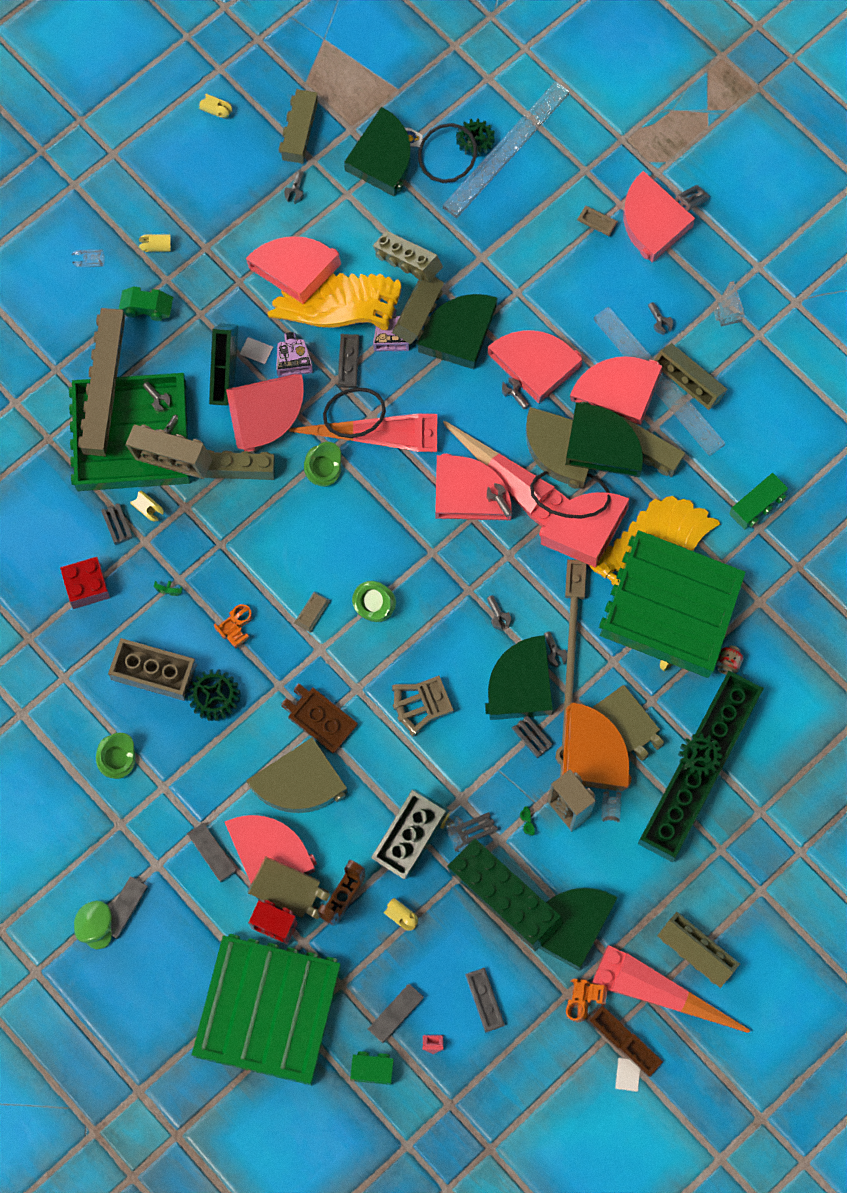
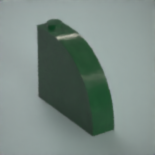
M381 107L344 161L346 172L393 197L397 191L400 192L402 190L411 161L409 137L400 120L390 111Z
M470 294L456 297L441 305L430 316L428 323L423 329V334L419 340H416L418 352L474 369L497 307V297Z
M220 323L212 329L210 405H229L226 389L233 388L239 325Z
M576 402L565 465L640 478L643 454L640 441L633 428L621 416L606 408L591 405L588 402Z
M545 635L527 638L514 644L496 662L489 680L488 703H485V714H489L490 720L552 715L553 708Z
M593 888L571 889L552 897L546 903L561 916L563 924L539 949L579 971L618 897Z

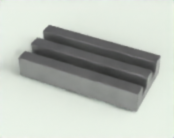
M695 185L678 194L674 200L677 202L681 201L680 205H685V210L689 211L706 202L710 196L701 187Z
M119 503L115 504L116 506L114 507L110 506L106 510H101L115 545L132 539ZM118 510L127 536H123L114 511ZM111 513L119 533V539H116L107 514Z
M528 716L512 727V730L537 758L552 747V743ZM525 723H527L530 726V728L537 734V736L544 742V744L546 745L545 747L527 728ZM520 727L527 733V735H528V736L534 741V743L540 748V751H539V752H538V751L535 749V747L529 742V740L522 734V732L519 730Z
M489 812L462 823L455 828L464 845L469 844L474 838L478 840L498 830L497 826L494 827L493 819L490 820L489 817L491 815ZM485 820L484 823H482V824H480V825H478V826H475V827H473V828H471V829H468V830H466V831H464V832L462 831V829H464V828H467V827H469V826H471V825H474V824H476V823H478V822H481V821ZM489 827L488 830L466 839L465 837L482 828Z

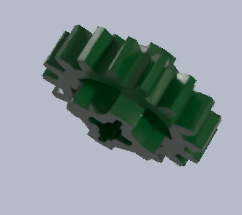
M477 118L476 122H473L472 119H470V123L463 122V126L472 133L477 143L478 156H481V152L487 154L488 149H492L495 142V132L491 130L492 126H486L485 120L480 123L479 118ZM458 128L456 144L459 145V150L465 149V155L470 152L473 157V143L469 135Z
M703 733L700 734L699 738L693 734L692 740L686 738V745L681 744L680 746L683 751H679L678 756L683 758L680 759L679 763H685L683 770L685 771L689 768V775L696 772L697 777H700L701 773H704L707 777L709 770L714 773L716 771L714 766L719 767L720 765L718 760L722 758V755L718 754V752H720L721 747H715L717 741L711 742L710 735L705 739ZM688 749H689V752L691 753V758H690L689 760H688V757H687V751H688ZM711 751L713 753V761L709 757ZM705 752L703 757L696 758L697 753L701 754Z

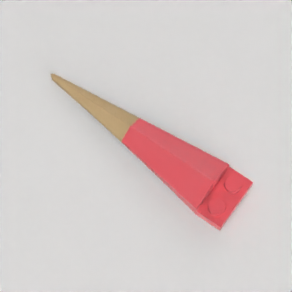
M443 421L444 426L478 461L484 463L497 473L504 482L508 493L526 514L541 527L543 525L546 526L553 514L538 506L531 496L530 485L536 475L450 423ZM541 478L534 485L535 496L551 510L556 511L569 501L554 486Z

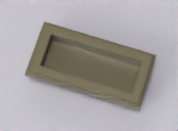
M588 206L584 207L577 221L607 236H610L618 222Z
M313 592L294 624L311 632L330 603V600Z

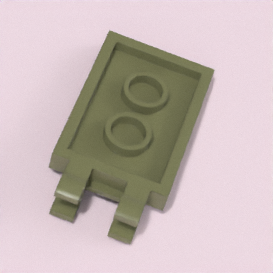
M622 685L593 706V709L607 717L618 729L625 742L628 754L634 751L637 757L643 761L648 757L649 753L642 746L649 741L656 750L663 746L664 741L657 735L660 729L625 685Z
M265 856L248 890V894L261 900H268L281 909H289L301 918L307 913L313 918L318 919L317 911L319 908L312 906L316 896L324 901H327L330 896L328 890L318 886L320 883L318 879Z

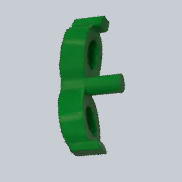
M156 581L153 586L158 592L171 596H178L182 593L183 587H180V589L170 588L171 581H168L167 587L157 584Z
M525 806L520 812V819L526 822L523 826V832L529 836H534L535 829L531 823L530 809L528 806Z

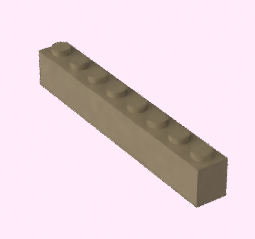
M101 308L100 314H97L96 325L98 326V332L94 333V343H96V346L91 352L93 366L89 367V377H91L90 384H87L86 387L88 401L84 402V412L86 414L85 419L81 421L83 435L79 437L78 442L79 448H81L85 455L106 456L126 318L124 311L119 309Z

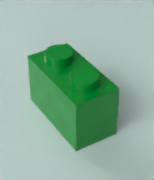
M358 1051L357 1055L353 1054L350 1081L391 1085L394 1058H390L389 1054L378 1053V1057L369 1056V1052Z

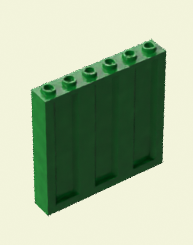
M184 373L117 377L106 456L85 455L78 446L79 437L83 435L81 421L85 419L86 414L84 412V402L88 401L86 387L87 384H90L91 379L72 380V387H69V397L72 398V404H69L70 415H73V421H70V432L73 433V439H70V448L73 450L74 456L70 457L71 467L74 468V474H71V484L75 485L77 491L190 484L189 475L135 460L125 445L134 424L138 426L147 425L152 430H164L173 415L178 416V422L170 435L175 436L179 434L188 439L186 380ZM145 382H149L160 395L168 394L170 397V407L166 401L159 399V405L162 406L165 412H159L153 408L154 398L143 387Z
M638 530L635 536L631 535L627 546L630 547L629 552L626 551L623 556L622 562L625 564L617 573L616 579H619L617 585H613L610 595L613 598L612 601L607 602L604 611L607 612L606 618L602 617L598 628L601 629L599 636L709 678L714 671L745 571Z
M234 934L222 936L191 1055L194 1058L312 1086L341 964L337 963L338 959L332 957L321 959L318 958L317 954L306 952V955L299 954V950L294 948L283 950L279 949V945L267 943V946L261 945L258 940L248 938L247 941L240 940V936Z

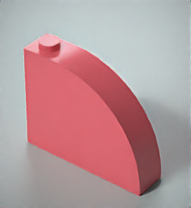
M644 171L631 184L624 206L625 229L630 240L640 251L641 255L653 263L693 227L695 218Z
M284 237L272 240L258 247L246 257L250 270L302 304L341 265L340 255L334 248L330 249L316 240L305 237Z
M532 330L517 331L502 336L488 346V355L513 379L518 380L521 387L538 403H541L582 365V356L577 350H573L564 341L545 332Z
M615 357L601 361L588 369L578 379L570 394L571 401L577 403L588 402L591 405L606 408L633 423L641 425L662 374V366L657 361H647L635 357Z
M292 374L226 389L238 449L248 452L254 451L255 447L278 439L291 427L299 414L303 401L302 375Z
M451 454L437 455L435 519L511 521V516L506 517L496 501L489 502L486 498L488 487L493 494L498 496L494 483L500 484L506 490V493L503 494V499L512 511L508 490L497 473L480 461L463 456H452Z
M596 492L584 494L567 501L556 511L564 514L584 515L601 509L607 501V495L609 494L611 497L606 510L596 516L578 519L565 518L553 514L547 525H543L540 530L541 545L596 568L628 510L629 498L613 493Z
M259 815L241 816L225 821L251 884L265 856L307 875L315 872L314 866L317 863L313 854H308L300 838L285 824Z

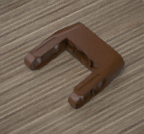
M349 860L345 866V875L326 906L322 903L317 911L318 917L332 926L339 923L361 888L366 875L365 869L352 860ZM349 878L354 879V880L357 881V883L353 882V883L351 884L350 890L347 889L348 886L350 885ZM341 893L348 895V899L344 902L337 900L338 895ZM333 903H335V904L338 906L337 909L335 910V912H334L335 905H334Z

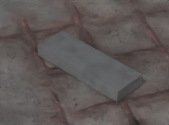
M341 334L338 388L357 387L359 335Z
M204 823L187 833L220 883L237 872Z
M131 876L111 908L112 936L116 939L120 936L148 888L147 885Z
M485 968L465 974L485 1033L504 1027L505 1025Z
M408 984L372 1023L368 1030L379 1041L384 1043L424 997Z

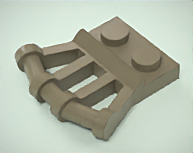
M440 676L418 684L392 685V691L394 692V704L392 706L394 710H397L399 715L397 717L398 721L410 731L409 734L412 737L417 735L430 721L454 712ZM402 691H418L419 693L402 700ZM422 700L423 707L405 712L404 706ZM427 713V716L416 726L409 720L412 717Z

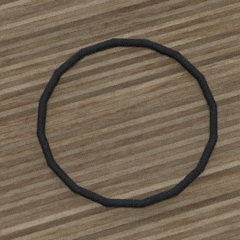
M545 471L536 476L530 485L531 496L538 506L549 513L565 518L582 519L596 516L606 510L611 501V497L608 494L604 507L594 513L584 515L564 514L551 510L542 504L534 494V485L537 480L549 474V472ZM588 473V477L600 483L606 493H610V490L602 480Z

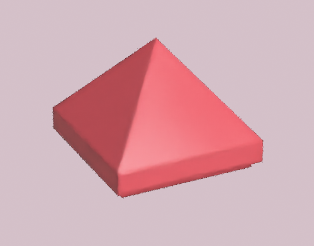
M424 1035L423 1050L431 1054L443 1050V1036Z

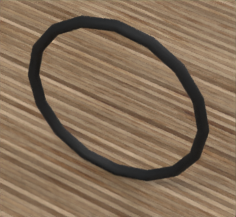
M454 123L440 124L431 129L422 139L418 149V163L423 173L431 180L440 183L455 182L466 176L474 166L477 157V143L472 133L464 126ZM455 127L462 129L469 135L473 143L474 155L469 167L455 178L440 179L433 177L426 171L422 163V149L425 141L432 133L441 128Z
M360 387L346 389L334 395L326 404L323 412L324 424L331 433L339 437L355 438L364 436L374 431L383 421L386 413L385 402L378 393L371 389ZM362 391L378 398L382 406L381 416L373 427L364 432L356 434L339 433L332 429L327 422L329 406L338 397L346 393Z

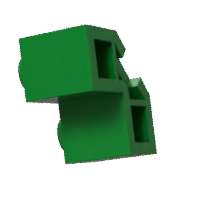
M133 286L122 290L119 310H123L125 315L130 318L145 314L154 321H161L170 317L173 297L161 290L152 289L151 292L141 291V287Z

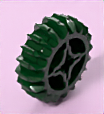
M210 669L209 675L203 671L202 678L196 675L198 682H191V686L194 688L188 689V692L192 694L188 696V700L192 701L189 705L191 708H195V714L200 713V718L203 719L207 715V720L211 721L212 716H214L215 721H219L218 716L222 715V718L226 719V712L229 715L233 714L230 708L237 709V705L234 702H240V698L237 696L240 694V690L236 689L239 685L237 682H234V677L228 678V672L221 675V670L218 669L216 674H214L213 669ZM216 682L213 686H206L208 683ZM223 685H226L230 690L228 699L222 694ZM200 691L207 697L204 706L199 702ZM214 692H217L218 696L216 698L215 696L214 698H211L210 694H214ZM216 704L223 705L219 708L212 709L213 706Z

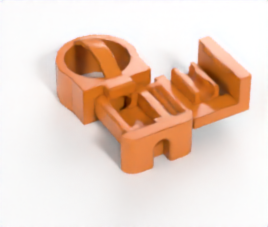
M239 604L230 611V617L220 625L214 624L215 630L219 632L220 636L223 639H228L235 649L249 639L248 634L243 635L241 632V627L248 624L252 618L250 608L244 604ZM249 611L247 619L238 620L243 613Z
M572 979L571 982L574 983L572 1000H568L566 1007L567 1017L577 1023L584 1021L587 1018L588 1004L591 1003V1000L605 1005L608 987L591 984L587 980ZM578 1005L577 1018L574 1019L571 1011L574 1006Z

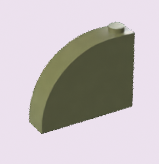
M530 407L526 423V442L533 460L544 472H549L548 475L568 484L571 488L583 489L589 469L565 465L573 420Z
M310 738L246 780L253 793L265 804L289 813H307L319 810L334 801L339 802L346 797V793H348L347 787L313 738Z

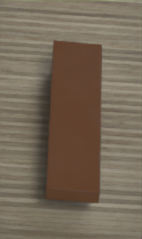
M598 1004L585 1019L648 1077L663 1062L603 1005Z

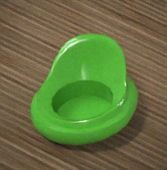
M323 442L308 451L304 461V472L310 482L326 487L337 481L341 472V450L338 445L332 442Z
M366 581L355 589L352 604L355 611L361 617L372 622H382L392 615L396 607V598L394 593L382 583Z
M117 732L100 741L96 752V764L104 776L121 779L132 771L135 764L134 742L128 734Z
M92 901L79 909L74 920V932L80 942L87 943L93 949H102L109 945L112 938V914L109 906L102 901Z

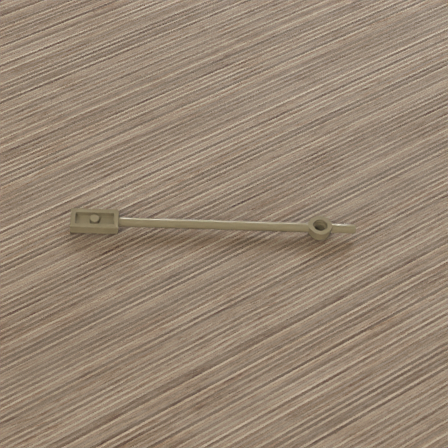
M567 559L565 598H571L563 737L562 746L557 749L555 755L557 763L561 765L560 777L563 771V759L561 756L564 754L566 708L573 700L578 599H584L586 579V563Z

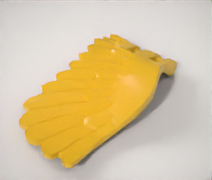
M332 273L304 304L281 290L283 297L278 296L273 300L272 305L276 309L268 311V317L291 320L317 327H341L354 323L370 322L381 330H387L390 325L389 320L392 319L395 311L394 305L397 304L401 294V282L398 279L394 282L390 277L385 278L382 274H378L377 277L373 274H370L369 277L360 274L358 279L355 274L347 277L343 273H339L338 276Z
M674 496L665 497L662 501L654 499L649 503L646 511H640L637 521H632L628 532L623 531L621 539L616 538L614 546L607 547L596 568L591 565L589 567L605 579L608 578L612 585H617L619 579H616V575L613 572H618L620 568L624 567L625 563L622 562L625 552L630 550V547L627 546L631 535L635 536L638 530L694 551L698 542L711 530L719 526L720 522L717 519L708 518L709 512L706 509H693V503L690 500H677Z

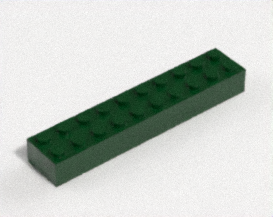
M731 671L727 672L695 733L697 738L703 733L705 739L710 735L711 742L717 741L715 747H721L718 754L722 755V758L718 760L720 762L719 767L714 766L716 769L714 773L709 770L707 777L704 773L697 777L696 772L689 775V768L685 771L683 770L685 763L679 764L638 842L639 845L672 863L674 862L764 688ZM689 749L687 751L688 760L691 758ZM712 751L709 753V757L711 758V761H713V753H712ZM705 752L701 754L697 753L696 758L703 757Z

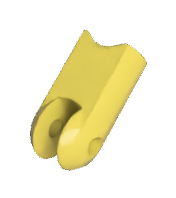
M205 94V99L201 100L199 104L200 110L220 118H227L232 112V107L228 102Z
M146 234L139 238V241L143 243L139 245V248L144 252H171L170 234Z
M139 491L137 499L130 503L151 521H159L153 515L156 511L164 515L163 508L143 491Z
M393 898L383 913L403 929L408 931L415 929L418 923L417 915Z

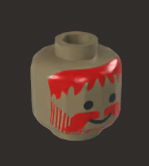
M730 645L729 648H722L716 662L718 671L725 675L728 671L735 674L738 673L744 657L740 653V649Z

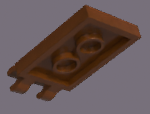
M298 683L294 688V692L301 697L300 700L294 705L286 698L281 703V707L291 713L288 719L334 754L357 727L358 723L316 689L312 688L308 691Z

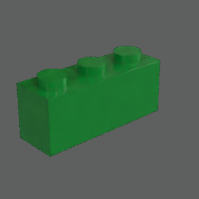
M772 472L731 507L729 514L744 530L749 526L752 528L759 522L758 518L763 514L766 516L773 510L772 506L774 504H780L786 499L788 487Z

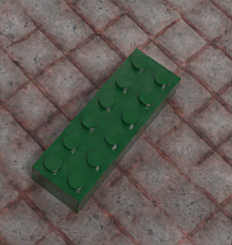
M474 838L447 865L450 874L533 951L536 952L563 924L561 916L477 839Z

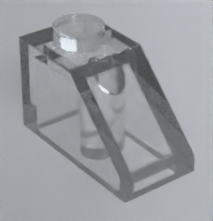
M734 281L729 283L718 301L716 310H714L715 319L720 322L721 326L742 322L744 317V311Z

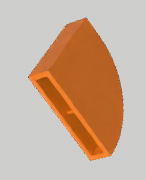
M571 703L566 708L562 775L571 770L583 780L582 785L585 787L622 792L630 785L631 775L629 774L627 748L620 732L607 717L597 710L582 704Z

